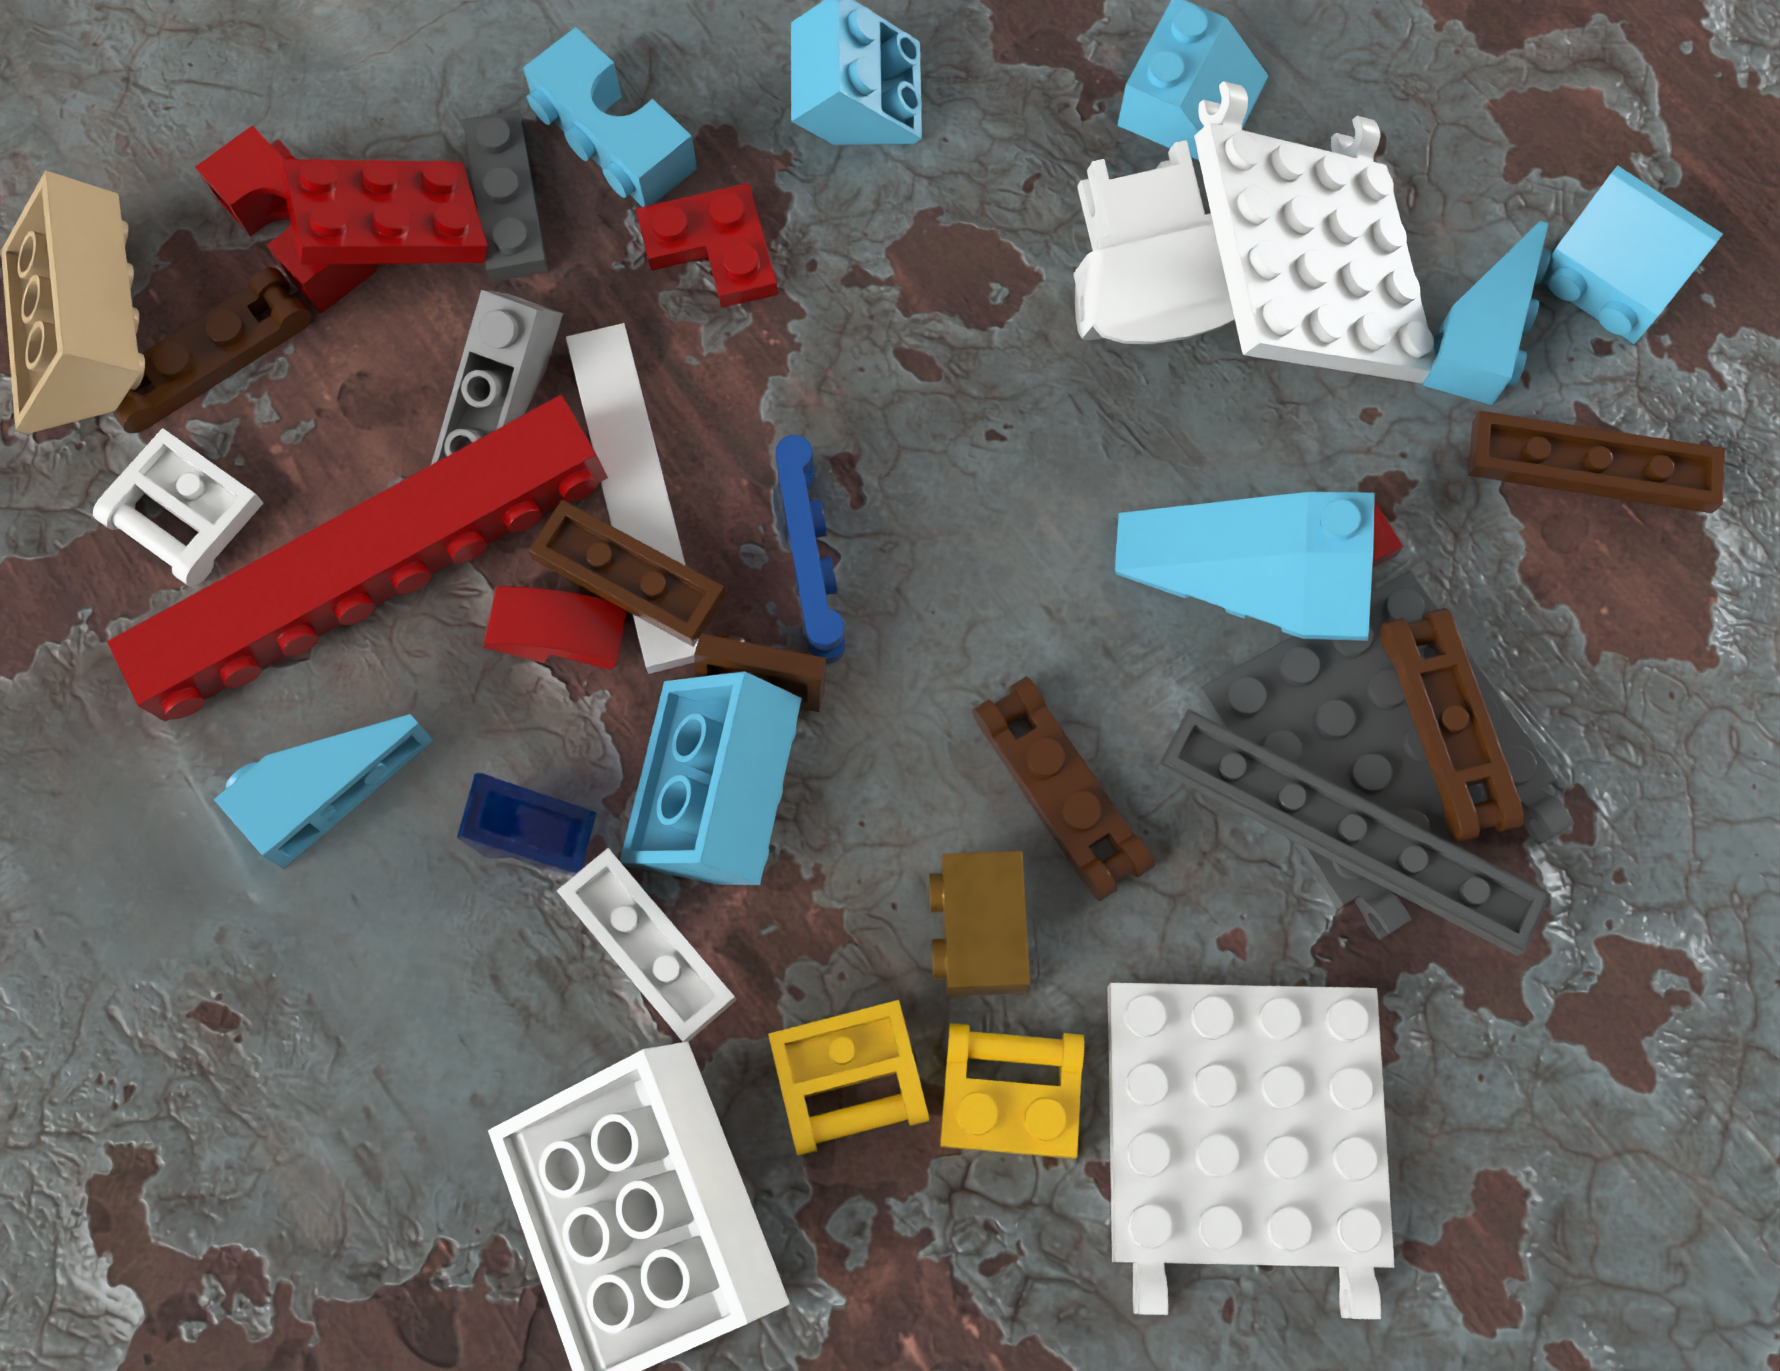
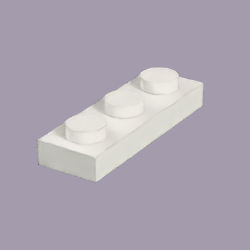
M609 848L557 890L683 1042H689L736 1001L735 996Z

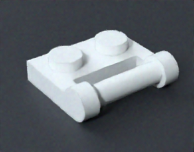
M162 428L98 499L93 509V516L108 529H121L171 565L172 573L176 578L186 585L193 587L199 585L208 577L214 566L215 558L262 506L263 502L253 491ZM144 494L199 532L187 546L135 510L136 502Z

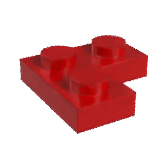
M749 183L635 209L651 271L708 258L721 308L778 295L775 274Z

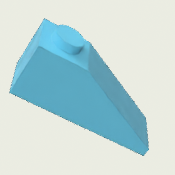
M411 714L266 755L259 762H252L238 769L227 781L226 789L214 801L263 857L284 869L428 746L433 739Z

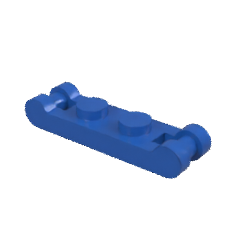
M789 435L779 441L776 447V461L807 644L811 655L826 658V664H831L838 661L845 651L844 622L836 611L828 608L826 595L837 594V586L831 556L819 558L816 538L827 536L821 499L809 501L807 490L813 485L815 480L813 449L805 437Z

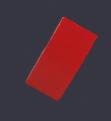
M497 586L493 595L482 647L545 663L549 655H554L612 670L618 662L627 611L606 599L541 588Z

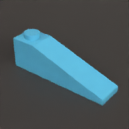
M1301 492L1119 513L1115 573L1118 576L1182 598L1191 596L1223 607L1226 613L1243 619L1249 616L1281 627V632L1302 639L1368 641L1375 493Z

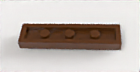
M1479 411L1472 421L1468 476L1706 513H1714L1723 505L1725 448Z

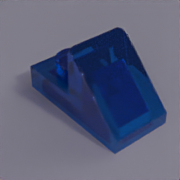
M480 772L474 775L457 838L484 857L490 859L512 857L571 876L576 875L582 870L597 812Z

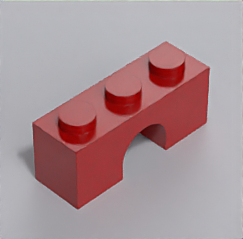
M252 125L195 166L214 198L250 237L271 222L291 220L281 179L282 159L295 158L279 139L270 144ZM291 222L284 232L266 244L284 274L320 313L324 312L377 272L373 264L301 265Z

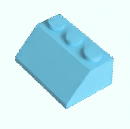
M745 671L664 681L620 858L622 865L717 885H760L763 869L769 856L770 838L777 807L783 793L782 784L791 744L796 735V722L802 698Z

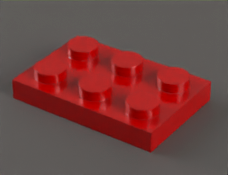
M282 159L281 179L301 265L485 262L487 243L463 162L438 160Z

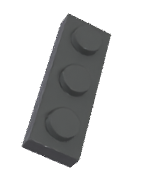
M520 110L463 119L475 203L487 243L485 267L490 281L549 272L525 126Z

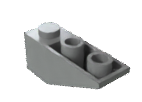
M481 290L431 465L525 414L547 369L563 313L511 294Z

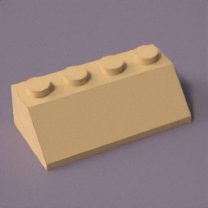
M46 170L1 249L15 431L26 434L116 411L129 389L135 390L138 388L145 371V358L142 353H138L136 339L139 326V311L137 308L132 307L130 291L133 283L134 269L132 264L127 263L125 251L128 224L121 218L119 194Z

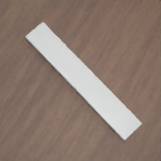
M622 323L567 336L566 340L592 447L608 476L607 479L601 482L611 526L686 566L625 324ZM633 615L648 674L695 662L694 653L697 643L692 647Z

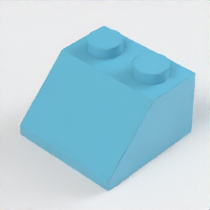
M1171 0L1126 83L1117 126L1168 148H1171L1176 142L1187 140L1190 156L1199 160L1194 136L1204 128L1199 118V103L1202 100L1221 104L1222 96L1219 85L1223 81L1243 86L1248 96L1247 112L1242 122L1243 129L1267 82L1268 74L1226 17L1186 0Z
M1617 166L1551 254L1541 283L1549 287L1551 292L1558 298L1573 303L1597 319L1609 332L1621 335L1635 345L1714 247L1723 233L1623 168Z

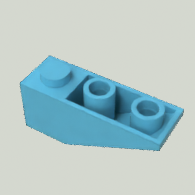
M1539 221L1452 306L1435 334L1433 348L1436 358L1422 386L1493 405L1506 385L1516 386L1527 358V352L1519 350L1522 334L1527 335L1531 330L1539 308V300L1531 298L1534 284L1538 285L1542 281L1551 257V250L1543 248L1549 223Z

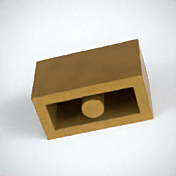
M1022 851L942 854L941 873H929L930 913L943 914L944 936L942 939H932L933 979L946 980V996L1026 993L1030 986Z

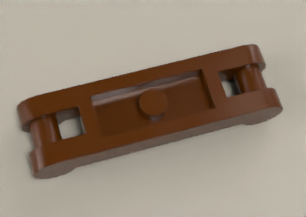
M270 267L260 270L251 278L248 287L142 352L145 358V371L142 381L137 389H129L116 411H114L115 418L125 432L139 433L148 429L308 326L312 319L311 312L301 299L291 297L289 294L290 285L277 268ZM271 308L270 316L259 323L255 317ZM149 383H152L155 388L144 396L136 394L138 390Z
M1446 608L1424 613L1422 620L1407 623L1403 618L1382 623L1380 627L1382 646L1388 658L1393 661L1444 806V821L1451 838L1455 842H1461L1477 838L1481 829L1495 826L1497 830L1505 831L1522 826L1524 823V812L1519 795L1450 611ZM1429 644L1432 649H1435L1437 656L1422 660L1417 647ZM1483 783L1488 796L1487 801L1473 804L1467 787Z
M1024 677L1009 687V695L996 703L988 699L972 709L973 716L981 731L1088 890L1098 901H1102L1117 891L1116 883L1130 874L1139 877L1155 867L1154 860L1145 844L1132 832L1055 720L1036 685L1030 678ZM1023 715L1033 730L1016 740L1009 730L1008 724ZM1107 838L1116 853L1101 862L1095 857L1090 848Z

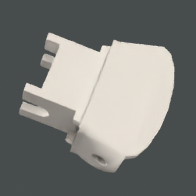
M1187 140L1174 143L1168 151L1170 160L1160 162L1154 170L1109 180L1105 160L1101 159L1092 161L1087 169L1089 179L1079 182L1077 188L1093 252L1086 255L1073 273L1076 283V323L1081 339L1089 341L1107 338L1123 344H1157L1191 338L1219 329L1235 320L1211 213L1205 214Z

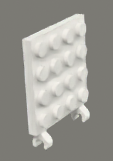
M1223 81L1219 85L1222 96L1221 104L1202 100L1199 103L1198 113L1204 128L1194 136L1243 355L1423 383L1430 373L1432 363L1436 358L1433 348L1434 339L1428 329L1420 298V285L1414 274L1406 243V231L1401 224L1393 193L1392 178L1388 173L1386 165L1375 163L1373 160L1380 140V130L1377 123L1372 119L1356 116L1352 119L1355 138L1335 133L1331 136L1332 152L1243 131L1242 122L1248 107L1247 92L1243 86Z
M1110 983L1107 991L1112 1262L1133 1263L1134 1314L1168 1315V1288L1164 1263L1339 1267L1341 1318L1381 1319L1380 1292L1374 1275V1268H1394L1377 988Z

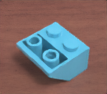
M855 0L822 1L791 22V122L833 145L914 144L922 139L920 41Z

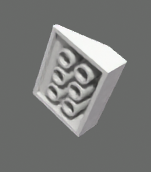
M689 1042L643 1049L488 1130L572 1371H642L790 1304Z

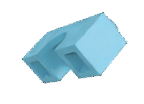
M577 27L573 28L523 67L530 89L527 101L535 114L547 125L552 122L557 124L564 131L565 138L574 152L584 161L592 158L603 169L602 171L607 182L621 197L626 198L630 195L642 207L653 205L697 170L692 135L653 99L630 115L612 116L604 113L610 106L622 98L615 65Z

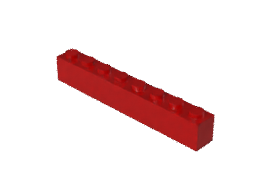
M561 394L106 642L137 706L164 722L169 719H181L200 710L205 703L204 700L228 687H240L252 682L261 674L262 668L284 656L299 655L310 650L317 644L320 636L338 626L352 625L366 619L374 612L375 606L398 593L408 594L419 590L430 581L431 575L453 563H465L477 558L486 550L487 544L509 532L519 533L533 527L541 520L544 513L558 506L561 500L572 503L586 498L596 489L598 483L607 479L608 476Z

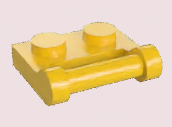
M899 1000L768 1034L797 1156L816 1152V1144L908 1120L909 1126L929 1122L927 1106ZM893 1074L897 1075L901 1091L899 1094L812 1117L809 1116L805 1097Z
M950 1023L940 1147L1076 1159L1078 1151L1081 1076L1084 1061V1035L1063 1033L1062 1039L972 1032L970 1031L969 1024ZM969 1058L1059 1066L1058 1086L966 1078L967 1060Z

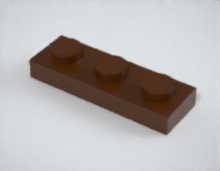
M564 500L560 501L528 550L532 560L692 647L695 646L700 633H703L726 596L723 585Z

